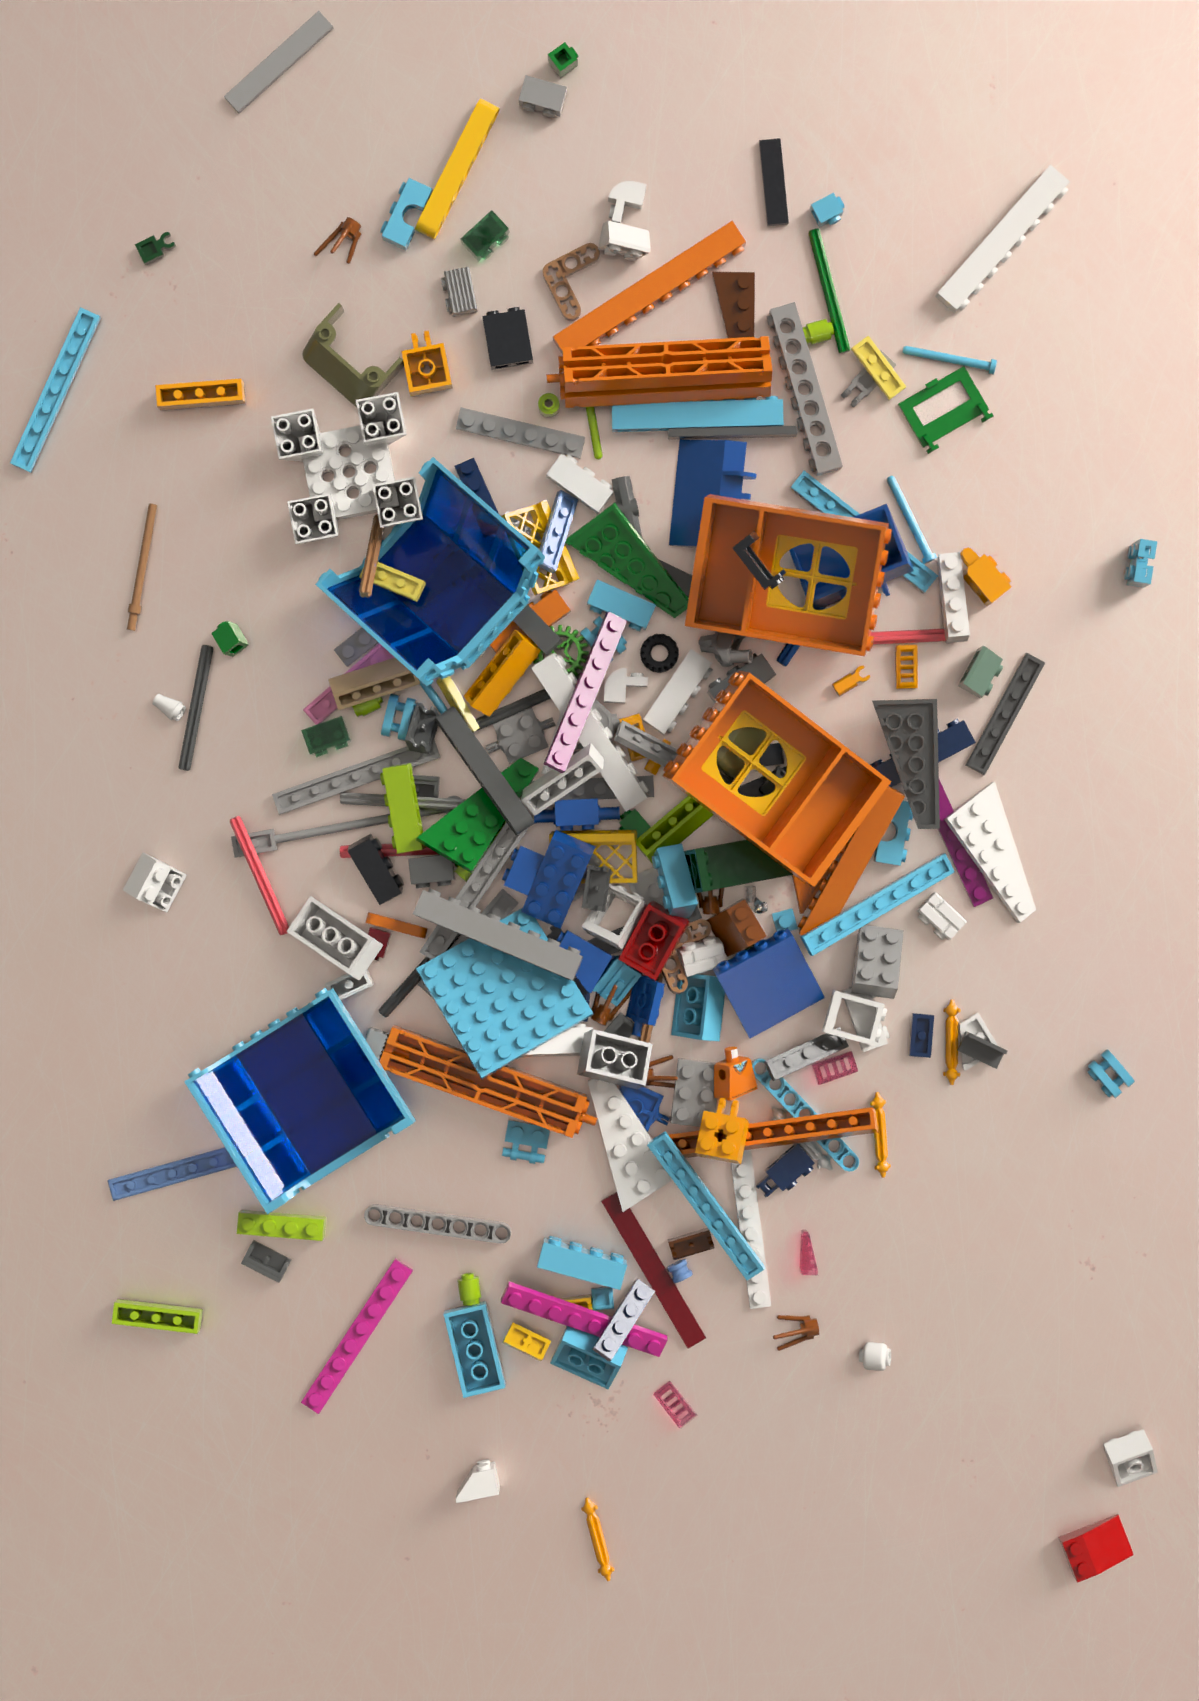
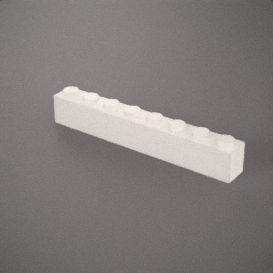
M1050 165L939 290L935 297L953 313L958 309L962 311L970 302L967 298L972 293L976 295L983 288L982 281L986 277L991 279L998 271L996 268L997 264L1000 261L1005 263L1012 255L1010 250L1013 246L1019 247L1026 239L1024 234L1028 229L1033 231L1040 223L1038 218L1043 213L1047 215L1054 207L1052 202L1057 197L1061 199L1068 191L1066 186L1070 181Z
M552 653L531 668L563 716L578 680L572 672L569 674L565 669L567 664L560 654L557 656L555 653ZM591 708L578 740L583 747L591 743L604 758L603 770L600 773L627 812L649 797L647 792L650 790L643 780L640 782L636 777L638 772L631 762L628 764L624 756L626 753L619 744L616 746L612 738L614 735L608 726L604 728L600 722L602 720L600 713L596 708L593 710Z

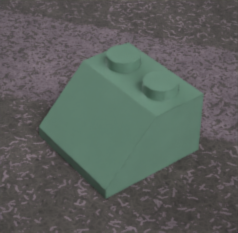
M985 646L978 648L958 687L979 698H982L984 694L988 696L993 687V684H991L993 677H998L1003 669V665H1001L1003 659Z

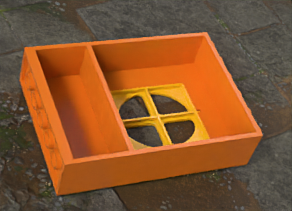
M709 494L704 498L685 626L865 656L868 651H871L874 636H870L877 623L878 615H874V610L880 604L881 594L877 592L878 587H881L884 581L885 572H881V568L887 562L888 551L885 550V545L890 542L892 529H888L889 523ZM755 531L760 538L752 543L750 547L772 576L777 575L784 569L786 573L783 576L808 581L805 605L798 607L791 603L781 593L778 585L773 589L768 587L764 590L732 547ZM808 543L814 546L810 571L806 572L780 566L781 558L790 549ZM824 546L834 549L845 559L850 569L848 578L819 573L821 551ZM818 582L842 585L847 588L845 597L836 605L822 610L813 608L815 588Z
M734 672L728 680V687L725 691L721 690L715 698L717 702L712 708L709 707L702 716L703 721L699 726L693 727L689 733L691 737L686 743H682L676 751L678 755L673 761L670 760L663 769L665 773L662 776L802 882L815 887L891 781L750 672ZM744 727H754L764 730L766 736L752 755H748L729 740L728 736L732 731ZM774 740L779 742L786 756L787 769L783 778H778L759 762L760 757ZM721 746H725L744 761V767L731 784L724 782L718 770L717 752ZM753 769L775 785L772 793L761 797L741 795L738 792V787Z

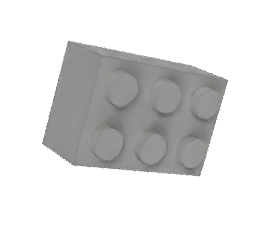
M864 925L859 929L851 993L890 999L895 998L898 990L904 930Z
M595 1029L587 1031L583 1037L577 1075L634 1089L646 1086L653 1044Z
M678 1058L676 1070L678 1079L675 1081L670 1117L671 1124L700 1127L703 1111L716 1112L717 1098H714V1062Z

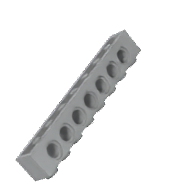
M793 302L772 308L769 311V316H767L769 328H773L776 335L773 336L774 346L776 349H780L781 357H779L781 369H785L787 377H785L786 387L788 390H792L793 398L790 399L793 410H797L799 418L796 419L800 431H804L805 438L802 440L805 451H809L811 459L808 460L812 472H816V476L839 470L843 465L796 304ZM788 324L791 326L792 331L790 333H783L780 330V326ZM794 344L798 351L795 354H790L787 352L786 346ZM796 364L801 365L803 373L795 374L792 371V366ZM800 385H806L809 388L807 395L799 393L798 387ZM807 405L813 406L815 414L807 415L804 412V407ZM812 426H818L821 429L819 436L811 434L810 428ZM819 446L825 447L827 455L819 456L816 453V448Z

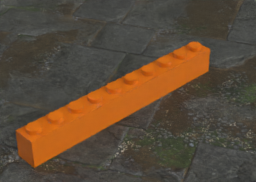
M732 220L555 334L553 341L561 353L562 347L576 348L577 346L599 345L601 343L600 340L605 336L610 338L618 333V328L622 325L629 326L637 320L636 316L642 312L644 315L651 312L655 308L654 305L660 301L664 303L673 297L672 293L678 289L681 292L691 285L690 282L695 278L698 280L704 278L712 267L715 266L716 269L727 262L725 259L733 255L736 257L744 251L743 247L746 245L744 237Z
M873 1107L751 1123L749 1124L744 1150L878 1133L876 1111ZM699 1131L669 1134V1137L685 1158L698 1157L695 1150ZM722 1133L718 1139L722 1142V1139H726L727 1136Z

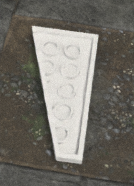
M991 782L944 820L1015 921L1020 923L1036 911L996 784Z
M592 1078L588 1080V1085L622 1212L672 1181V1178L647 1146L652 1138L617 1085Z

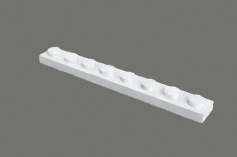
M744 1150L741 1164L731 1163L740 1233L765 1266L762 1272L746 1280L750 1309L770 1307L771 1298L751 1150Z

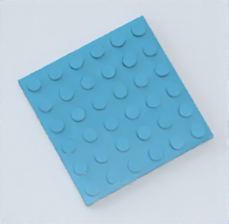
M523 908L500 920V922L506 925L510 921L521 926L520 930L528 933L531 930L541 934L540 939L548 941L536 918L522 913ZM470 938L416 968L417 973L481 1079L593 1015V1011L574 981Z

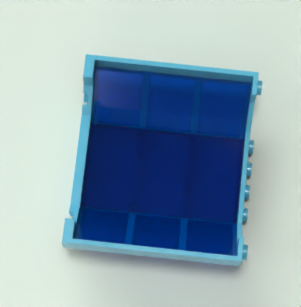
M434 457L424 463L418 472L425 480L419 497L423 520L395 525L391 533L382 540L378 562L426 582L418 602L374 584L371 596L369 598H362L359 592L361 584L359 576L363 570L365 559L360 567L338 576L329 569L319 577L318 582L315 584L425 686L432 684V679L437 677L444 679L453 675L455 669L460 667L463 670L467 669L476 661L528 604L530 600L528 596L529 589L535 586L539 575L536 570L538 565L543 564L545 556L536 546Z
M324 988L315 994L316 999L300 1010L297 1007L286 1013V1019L280 1021L278 1018L268 1024L270 1029L262 1032L261 1029L250 1036L251 1041L246 1044L241 1041L232 1047L234 1050L232 1053L202 1071L199 1068L188 1074L189 1079L184 1081L267 1214L300 1192L298 1188L301 1187L302 1190H305L390 1136L388 1132L392 1131L393 1134H397L416 1121L334 989L327 991Z

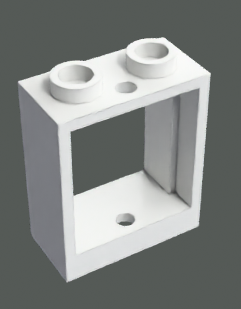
M609 884L605 912L591 910L582 928L589 935L623 951L647 905L644 902L645 898L635 892L629 894L626 892L627 889L619 884H615V886ZM615 897L635 906L620 935L598 926Z
M833 990L822 1031L874 1046V1042L879 1041L881 1029H878L880 1021L885 1020L887 1009L884 1008V1003ZM842 998L877 1007L869 1038L833 1029Z

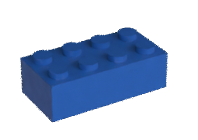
M556 830L521 912L561 929L595 846Z

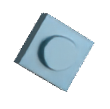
M792 908L772 913L776 932L787 928L790 931L798 929Z

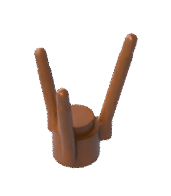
M347 217L314 252V255L317 256L340 233L341 236L330 252L333 254L344 238L351 240L353 237L346 261L349 264L358 239L362 235L359 232L362 226L354 219Z
M724 888L719 889L718 899L717 896L713 895V890L708 891V896H704V900L702 893H697L699 908H703V914H718L720 912V907H723Z
M617 985L613 986L605 1004H600L599 1007L600 995L596 992L591 1009L593 1011L591 1019L605 1026L608 1021L612 1022L614 1015L630 997L632 988L611 1013V1008L608 1006L615 994Z
M670 1055L651 1061L649 1067L672 1060L674 1057ZM648 1069L646 1086L674 1088L675 1083L658 1081H676L678 1077L654 1076V1070Z
M778 1315L777 1319L803 1321V1323H800L799 1330L774 1335L773 1339L802 1335L800 1338L777 1347L778 1351L805 1340L814 1339V1336L819 1335L817 1319H811L810 1315Z

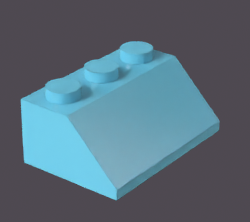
M682 843L657 848L654 856H652L653 867L658 870L657 882L659 888L663 889L664 908L668 909L671 916L689 918L698 905Z
M696 974L686 977L688 987L683 993L676 994L671 1035L698 1040L720 1041L725 991L717 976ZM677 981L678 989H681L682 981Z
M567 1326L550 1364L609 1389L621 1368L628 1347L621 1345L613 1359L607 1361L592 1350L599 1338L598 1336Z

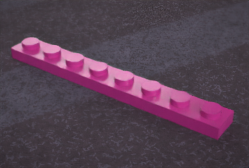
M395 1258L301 1401L302 1404L317 1414L321 1412L409 1278L413 1269Z
M508 1282L501 1297V1303L598 1337H600L612 1316L512 1282ZM634 1324L622 1345L660 1357L668 1338L667 1335Z

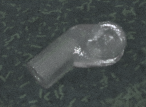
M745 886L746 902L751 910L757 914L767 912L768 904L756 897V886Z

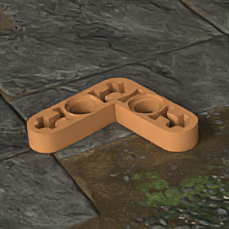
M587 243L547 263L543 268V277L563 317L568 321H574L579 318L581 307L566 277L598 261L600 250L594 243ZM589 248L591 251H596L594 258L591 259L590 256L583 258L585 263L581 264L577 253H581L582 257L587 254V249ZM570 257L577 260V266L573 269H569L565 265L566 259ZM551 267L553 270H558L556 277L559 282L554 284V286L551 285V283H554L553 277L546 275ZM559 286H564L568 289V294L565 297L557 296L556 289ZM572 297L573 300H569L572 308H577L575 315L566 314L568 307L566 303L561 305L560 302H565Z
M703 919L689 923L685 930L688 938L684 943H696L708 937L711 933L710 923ZM699 924L707 928L704 931V935L698 932L693 935L695 939H692L691 932L697 930ZM680 942L669 958L675 961V969L668 970L664 966L662 970L668 989L673 994H681L688 987V980L676 953L678 948L683 947L684 943ZM679 971L680 974H677L676 977L678 981L683 982L681 989L673 987L672 984L675 982L674 976L669 978L668 975Z

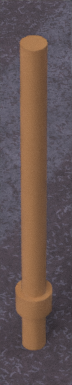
M149 504L132 602L128 607L129 619L127 630L135 631L137 618L141 613L142 606H140L157 510L156 504Z

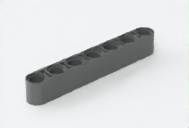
M452 706L435 717L442 732L514 834L518 835L535 824L526 807L456 708Z

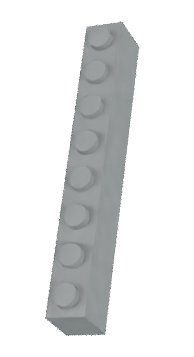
M429 888L428 892L422 891L413 912L415 916L574 981L583 960V956L579 955L581 951L570 946L567 950L559 947L561 943L551 938L548 941L540 939L541 934L531 930L528 933L520 930L521 926L510 921L506 925L500 922V917L489 913L488 917L480 914L481 909L469 905L468 908L460 905L461 901L449 897L448 900L441 898V893Z

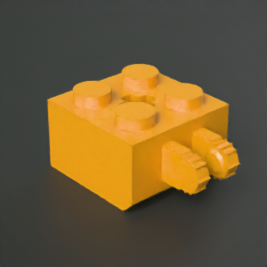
M429 330L424 331L423 334L427 346L419 348L418 337L416 333H412L411 338L414 349L401 351L411 396L453 388L444 343L432 345ZM426 365H429L430 368L433 367L428 374L421 371L425 369Z
M969 547L961 551V559L967 566L963 571V579L986 607L1012 587L1009 584L1011 582L1010 578L1004 572L1000 573L996 568L997 563L990 555L987 557L983 554L979 557Z
M720 1098L717 1113L703 1111L695 1153L703 1158L741 1164L749 1121L746 1118L737 1117L739 1101L734 1100L731 1104L730 1115H725L726 1098ZM724 1133L727 1137L720 1142L718 1137Z

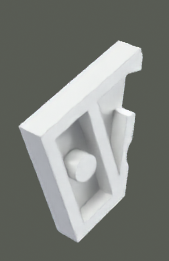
M978 1013L959 1023L960 1043L967 1031L997 1045ZM961 1052L962 1066L965 1071L981 1062Z

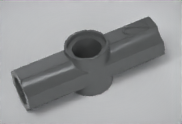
M630 476L612 479L616 499L615 504L642 538L638 519L639 510L636 498L633 495Z

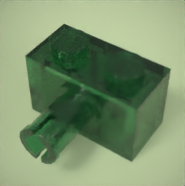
M491 210L460 240L462 245L479 262L482 258L486 260L494 252L492 249L497 244L500 246L504 244L509 238L508 234L510 231L504 222Z

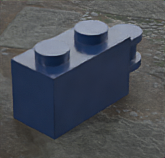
M796 1143L765 1169L768 1175L756 1187L765 1193V1198L778 1187L782 1191L785 1189L789 1191L798 1183L796 1181L797 1178L801 1175L805 1177L814 1169L812 1165L815 1163L800 1145ZM770 1179L776 1183L772 1187L767 1184V1181Z

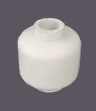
M867 1342L864 1349H860L859 1362H863L864 1368L867 1370L884 1371L891 1364V1349H888L884 1343Z

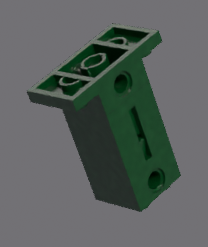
M748 840L684 851L695 893L793 875Z

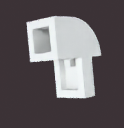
M624 181L617 184L611 190L608 202L616 204L611 205L609 218H612V222L621 224L625 206L642 209L647 184Z
M627 668L614 671L605 683L604 703H625L626 686L647 687L648 677H643V673H631V677H626Z

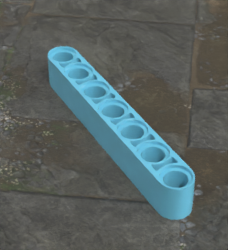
M757 1058L751 1062L755 1078L794 1118L799 1117V1112L802 1109H808L810 1116L818 1115L783 1077L779 1079L781 1084L778 1089L770 1088L769 1082L771 1077L767 1068L762 1074H757L754 1070L757 1063H764L766 1060ZM789 1093L794 1094L795 1102L791 1105H786L784 1102L785 1095ZM841 1138L816 1141L845 1171H854L859 1166V1158ZM832 1140L839 1142V1148L836 1151H830L828 1148ZM849 1155L853 1156V1165L850 1167L844 1166L843 1159Z

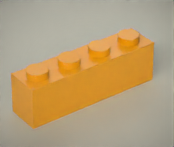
M241 378L155 385L157 407L160 410L245 404L244 382Z
M514 630L465 693L464 697L470 706L490 717L499 707L505 696L510 693L519 678L524 675L529 665L537 658L541 649L529 637Z

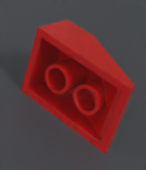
M651 901L647 905L618 960L656 981L690 921L683 917L669 915L668 909H665L664 906L655 901Z
M1118 1514L1058 1537L1077 1583L1094 1577L1134 1555Z

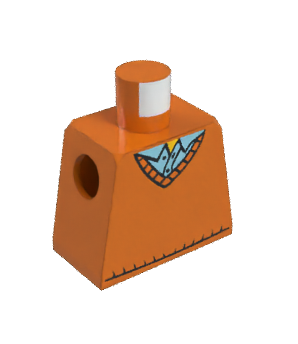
M737 1047L725 1048V1059L714 1065V1098H726L725 1100L731 1101L758 1088L751 1059L738 1056Z

